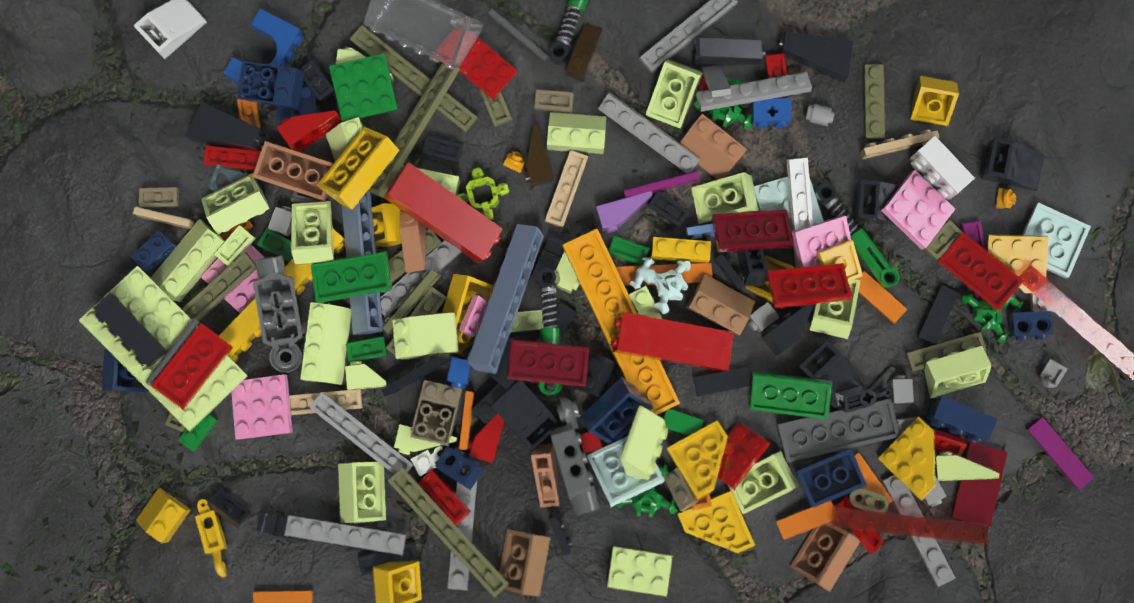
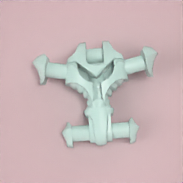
M643 257L644 263L636 270V278L634 281H630V285L636 290L641 288L642 281L648 284H656L658 296L661 298L660 302L655 303L654 307L660 310L662 314H666L669 311L668 300H682L683 295L680 291L681 289L687 290L688 288L681 274L684 270L689 271L691 269L690 261L678 260L679 266L675 270L671 269L666 273L659 274L655 270L650 269V266L655 263L652 257Z

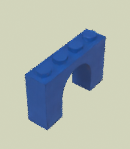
M259 9L251 24L255 31L271 38L277 44L276 56L269 65L285 67L287 62H291L296 46H299L303 40V34L299 28L262 9ZM232 57L223 73L229 80L239 84L242 62Z

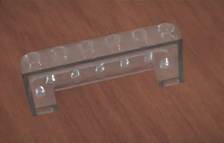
M371 0L364 20V25L370 27V31L379 34L381 32L385 34V38L393 41L397 40L399 45L403 47H412L414 52L421 55L426 54L432 61H441L445 63L444 66L452 70L461 66L484 26V23L435 0Z

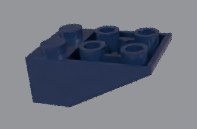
M242 61L236 99L299 110L304 72L297 68Z

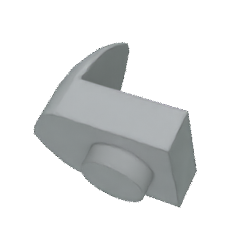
M1049 359L1039 375L1042 385L1047 388L1057 387L1068 368Z

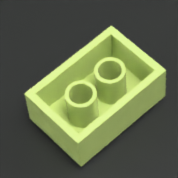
M613 546L607 587L667 596L672 556Z

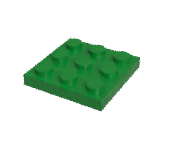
M385 53L329 66L342 122L357 117L360 119L398 110Z

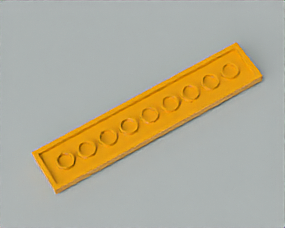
M595 229L563 244L562 247L612 351L611 339L615 335L616 330L614 328L615 317L621 312L637 315L638 313L598 229ZM612 352L625 380L633 384L653 405L654 408L650 412L657 415L680 404L660 360Z

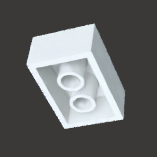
M936 136L909 159L912 167L920 171L924 175V179L930 185H933L937 192L947 201L975 179Z

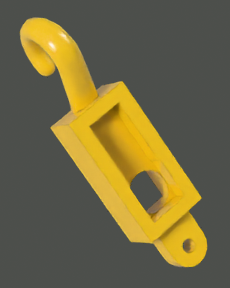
M201 499L197 503L199 515L195 516L204 551L205 554L213 553L216 572L220 577H225L227 570L225 562L221 559V550L226 549L227 544L218 513L207 505L208 500ZM211 517L214 525L207 529L204 520Z

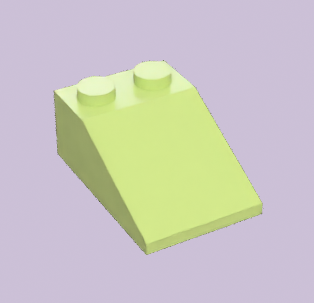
M669 59L666 60L646 116L681 128L703 72Z
M745 172L691 188L698 224L711 223L713 214L759 211L752 176Z
M331 201L292 204L291 251L295 264L334 261Z
M854 279L849 281L852 292L851 300L815 304L810 330L848 339L853 324L861 280Z
M455 313L392 320L396 359H414L432 356L437 353L459 352Z
M780 451L754 464L735 490L730 487L729 489L732 491L742 514H745L797 488L799 485Z

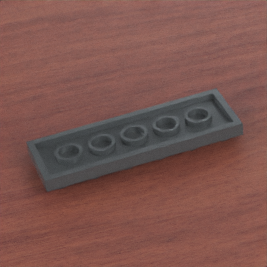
M891 399L878 401L870 407L848 413L841 410L829 412L828 419L808 417L777 424L786 462L900 436Z

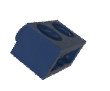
M159 230L131 258L144 271L151 273L172 253L177 245L165 233Z
M1051 311L1019 312L1007 315L1008 331L1010 332L1009 338L1016 337V341L1028 340V337L1035 336V340L1047 339L1048 335L1053 334ZM1038 321H1040L1043 325L1042 330H1039L1037 328ZM1018 322H1021L1023 324V331H1020L1018 329Z
M447 446L434 466L468 490H471L483 473V470L478 467L480 463L472 457L466 459L464 457L465 453L458 448L452 450ZM470 468V471L465 475V471Z

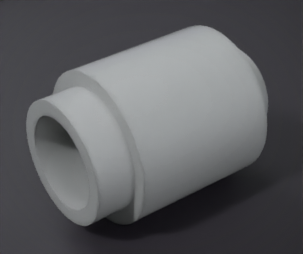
M814 104V106L809 105L806 120H810L811 123L828 126V123L833 122L835 112H831V107Z

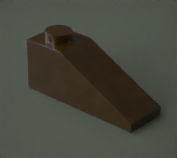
M584 24L570 58L566 76L585 81L602 29Z
M537 124L533 125L526 163L527 172H524L526 182L531 183V187L553 182L552 171Z

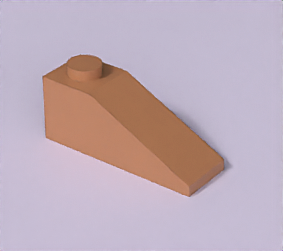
M403 211L400 213V233L405 271L409 273L425 270L426 227Z
M553 443L539 444L532 451L531 459L540 508L560 506Z

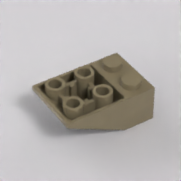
M424 380L410 437L448 446L458 415L463 390Z

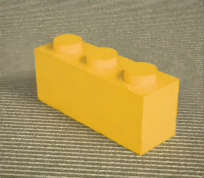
M653 237L651 257L652 260L677 262L681 260L690 261V263H709L711 241Z

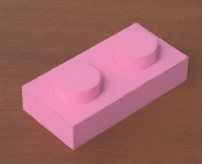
M473 295L459 331L471 338H475L481 326V319L485 315L488 301L478 295Z

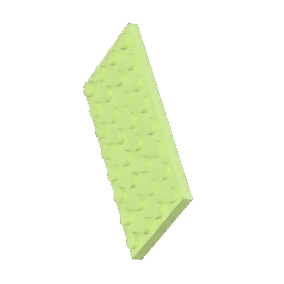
M138 266L110 291L167 351L171 349L192 321ZM92 308L79 319L189 431L201 422L247 377L226 356L188 406L182 410L145 383L165 355L151 368L146 365L142 367L135 360L137 355L132 350L128 352L121 345L123 340L119 336L115 338L107 330L109 326L105 322L101 324L95 318L96 312Z

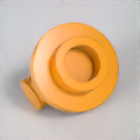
M519 152L508 153L503 165L521 173L525 159Z
M999 188L996 208H1011L1012 204H1015L1016 201L1015 193L1011 189Z

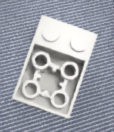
M171 0L147 13L134 27L166 59L207 21L187 0Z

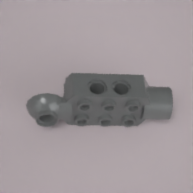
M283 256L256 259L258 280L253 283L262 340L264 344L273 346L269 359L271 365L277 371L289 373L299 367L302 361L300 348L295 344L303 336L293 278L286 275ZM282 352H289L291 358L288 361H283L280 359V355Z
M559 397L561 404L556 406L561 423L566 422L567 426L553 429L554 431H551L550 434L574 516L598 510L601 507L595 486H590V482H593L591 472L585 469L584 464L588 463L585 452H580L579 445L582 442L579 432L575 433L574 431L579 429L576 418L580 417L576 401ZM568 446L575 448L576 453L572 457H567L564 453L565 448ZM571 466H580L581 473L578 476L571 475Z

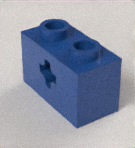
M772 98L751 102V125H756L757 128H766L768 125H775L776 128L787 127L792 121L791 98ZM772 111V114L775 115L771 117V115L768 112Z
M452 357L447 378L451 386L464 389V386L469 387L473 368L468 364V360Z

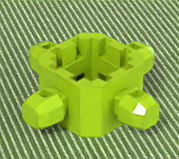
M475 168L472 170L473 180L469 181L466 186L468 194L461 193L457 197L465 203L470 202L472 208L478 212L482 211V215L492 220V208H496L499 203L498 195L501 194L503 196L509 193L508 184L502 183L495 187L493 179L484 177L481 168ZM486 184L487 186L490 185L493 200L482 204H475L472 189Z

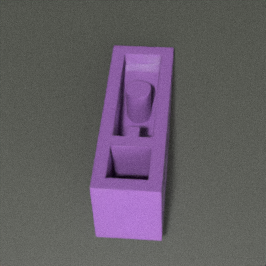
M649 191L597 206L596 212L602 232L606 230L607 233L617 231L618 227L623 225L651 199L652 192Z

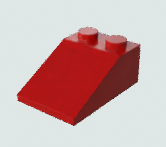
M336 111L293 116L290 119L286 118L280 122L277 129L292 150L301 152L343 122Z

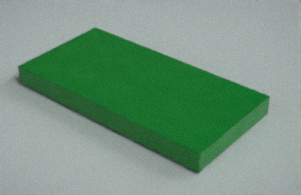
M386 251L311 264L316 303L392 291L388 254Z
M754 372L750 410L828 419L832 381Z

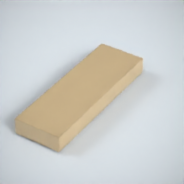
M135 207L133 214L140 218L191 229L195 225L190 219L140 207Z

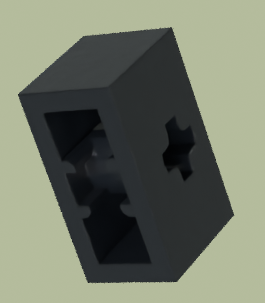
M763 249L739 251L738 259L745 286L764 285L768 268Z

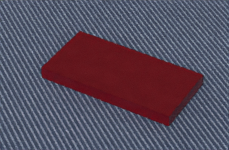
M787 210L713 214L711 217L718 252L793 247L794 245Z
M511 339L507 379L586 387L589 348Z
M968 442L964 459L999 473V478L959 480L951 518L988 528L991 527L1008 452Z

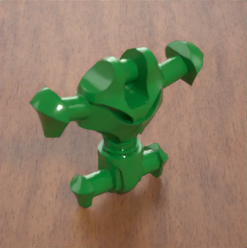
M726 77L729 86L743 84L740 79ZM698 101L694 103L695 108L700 110ZM738 105L710 110L712 122L715 123L717 118L724 121L723 128L735 122L736 119L743 123V129L751 128L752 115L746 117L741 114L742 110Z
M973 291L961 296L962 304L969 303L974 307L972 310V320L979 322L981 325L980 329L982 331L994 329L997 334L995 340L999 343H1004L1010 332H1004L1000 325L1002 323L1001 309L998 311L988 302L981 299L980 301L976 300L973 297ZM1014 293L1002 308H1006L1010 303L1014 311L1020 310L1023 301L1019 302L1015 298Z
M664 464V467H658L661 474L666 477L669 473L667 465ZM654 487L615 505L620 509L623 506L622 504H632L637 511V516H641V512H647L649 517H653L655 511L661 507L669 509L671 514L678 511L675 499L672 502L664 500L663 496Z

